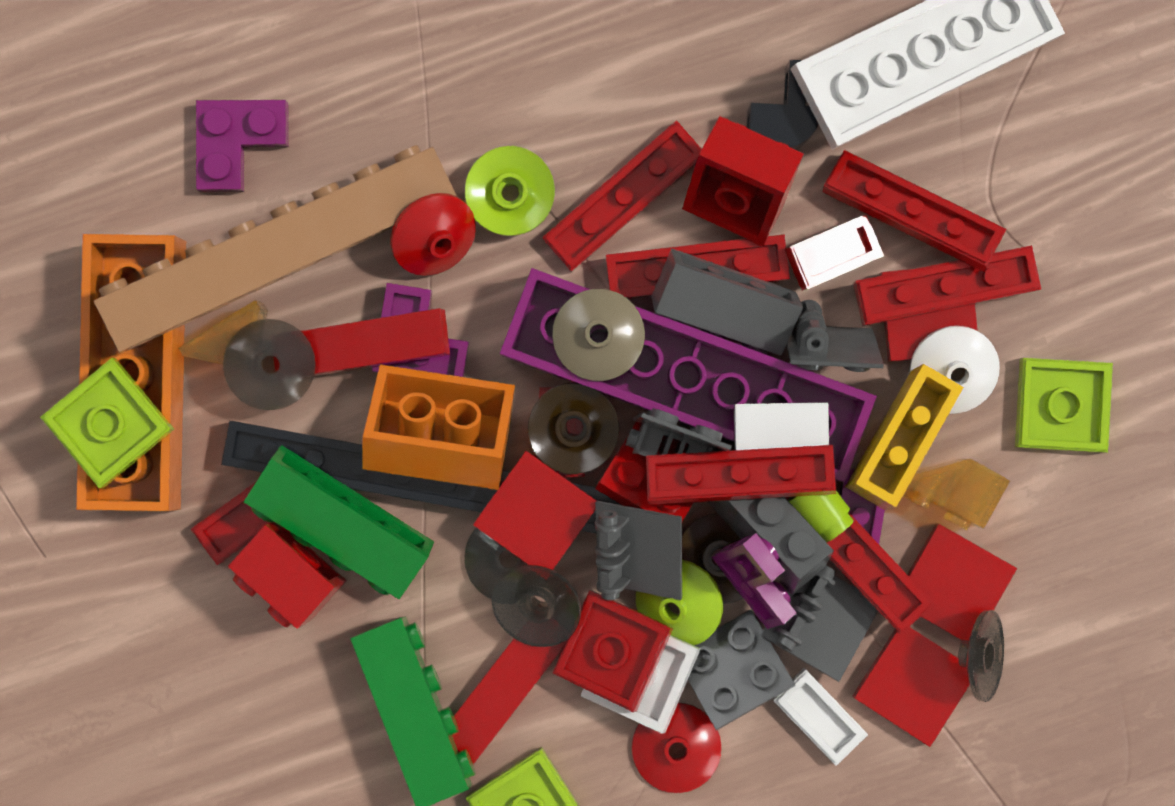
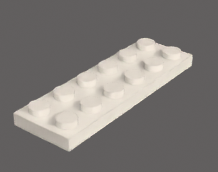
M927 0L796 63L791 68V71L833 150L1059 38L1065 32L1048 0Z

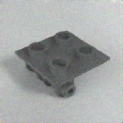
M804 300L801 302L803 309L786 344L790 364H796L807 370H819L824 366L844 367L853 372H866L870 368L883 369L884 363L873 328L826 326L819 303L814 300Z
M652 408V411L648 410L647 414L641 413L634 416L633 421L639 422L642 425L639 431L631 428L625 444L633 448L632 453L645 457L657 455L663 435L666 438L660 455L668 454L673 439L679 441L674 454H682L686 444H688L685 453L712 452L713 450L727 451L731 449V445L720 442L722 433L696 424V427L690 426L689 430L677 426L679 417Z
M596 501L595 529L597 545L595 550L598 573L597 590L601 592L602 598L615 600L619 598L620 592L623 589L681 600L682 516Z
M825 566L794 594L791 595L787 591L791 599L789 604L796 611V614L784 625L770 629L765 627L761 636L839 682L878 611L857 588L835 576L836 571Z
M752 610L717 628L707 640L694 645L700 648L688 681L716 731L796 686L771 642L761 636L763 629Z

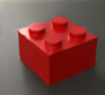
M719 116L698 155L682 209L764 246L783 209L804 153L790 148L782 142H777L752 131L742 124Z
M276 522L264 525L228 565L236 574L232 578L235 584L252 597L256 593L259 594L270 604L267 609L268 613L286 628L292 624L298 629L310 622L347 581L313 549L297 542L291 536L289 530Z

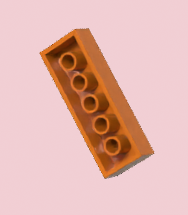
M83 234L79 384L108 360L116 358L172 425L174 430L106 487L101 489L97 487L77 462L76 510H181L185 324L119 354L94 304V300L102 297L99 289L114 281L125 278L129 285L144 278L145 275L142 270L156 262L168 258L170 264L173 265L186 259L187 241L175 235Z

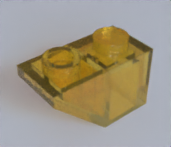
M960 458L916 471L904 497L925 509H928L931 503L947 511L943 519L965 531H968L970 525L984 529L1010 480L970 458Z

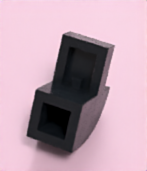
M789 60L785 68L783 104L751 103L747 110L746 127L777 142H782L795 150L801 148L810 139L819 125L810 106H806L807 100L791 71V68L802 60Z

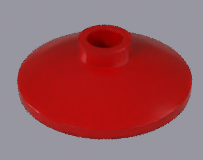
M435 193L417 199L403 210L393 226L390 245L394 258L403 269L415 275L429 276L447 271L460 262L472 246L476 233L474 214L462 199L452 194Z
M678 702L666 733L662 734L639 723L632 739L633 760L640 775L653 787L669 793L689 792L702 786L712 777L721 758V739L718 730L716 731L705 712L686 703ZM682 743L686 747V752L681 758H674L669 754V748L672 744Z

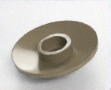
M590 289L576 294L561 307L554 321L552 337L556 354L569 371L583 379L606 381L619 377L635 364L643 349L645 331L641 315L626 297L607 289ZM596 325L604 326L608 332L607 339L601 343L594 342L589 335L591 328Z

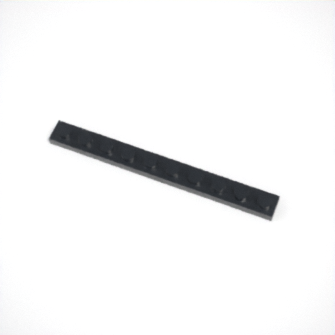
M230 420L221 463L224 466L263 472L278 448L283 445L351 489L481 513L497 492V490L364 470L362 469V444ZM502 470L499 487L511 471ZM573 483L597 501L621 505L596 490V487ZM596 510L581 531L596 533Z

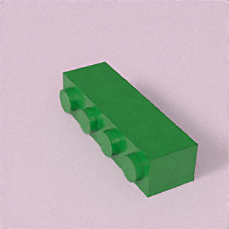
M283 445L273 455L244 500V503L252 507L253 513L260 519L271 523L276 522L289 530L291 536L300 544L307 547H316L327 554L331 562L340 569L354 571L367 579L368 584L375 591L383 595L391 594L399 600L428 559L434 541Z
M405 616L350 638L415 806H430L469 790L472 785L469 777L476 775L475 769L467 750L458 752L452 737L453 734L459 732L450 707L444 709L441 707L436 692L442 690V686L432 664L425 666L419 651L425 648V642L417 623L409 624Z

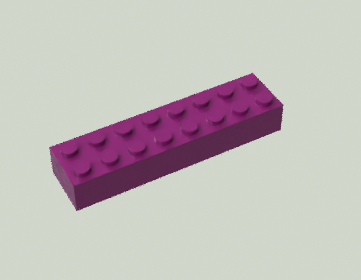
M531 268L500 351L502 357L566 381L587 386L600 391L604 395L647 411H652V408L665 411L679 417L678 422L687 426L696 427V424L711 428L722 433V439L735 443L734 404L828 403L829 445H833L835 481H846L876 400V395L636 307L641 315L644 324L645 339L642 352L635 364L627 372L614 379L606 381L583 379L573 374L562 364L556 354L552 336L554 321L561 307L576 294L590 289ZM596 325L591 328L589 335L594 342L601 343L607 339L608 332L604 326Z

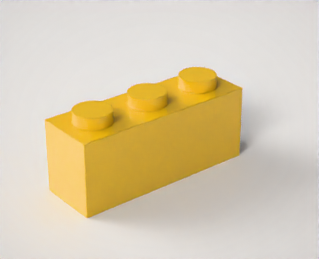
M925 364L911 370L845 487L883 510L896 508L964 387Z

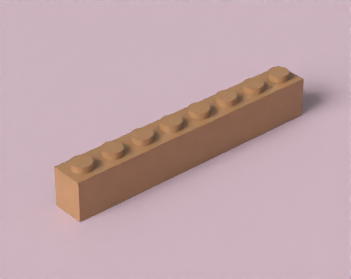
M418 145L412 146L394 155L396 163L380 170L377 163L370 165L353 174L356 182L340 189L337 182L328 184L311 193L314 198L312 202L298 207L295 201L286 203L270 212L273 219L256 227L253 220L247 221L230 229L228 233L231 238L214 246L211 239L205 240L185 250L188 258L171 265L167 258L144 268L142 271L145 277L128 285L125 278H122L100 288L99 292L102 297L94 300V304L119 354L392 229L403 210L421 197L435 193H447L457 196L434 147L421 152Z

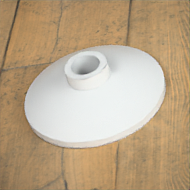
M948 326L929 334L915 349L909 367L910 373L911 370L925 364L951 379L953 370L965 368V376L959 381H954L964 388L949 414L966 412L983 403L994 390L1000 370L999 358L992 343L982 333L965 326Z

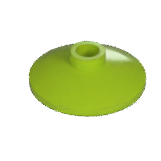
M502 146L483 154L471 167L465 183L466 203L472 210L475 220L488 231L503 236H518L534 230L550 213L555 197L553 176L546 163L532 151L517 146ZM505 187H517L519 190L518 198L514 201L505 200L502 197Z
M682 560L681 600L636 591V607L638 612L672 627L671 636L691 645H697L707 640L721 622L723 614L721 592L710 574L692 562ZM668 603L676 604L680 609V615L673 613L668 607Z

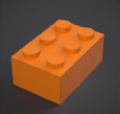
M380 364L362 437V469L499 490L512 418L515 385Z

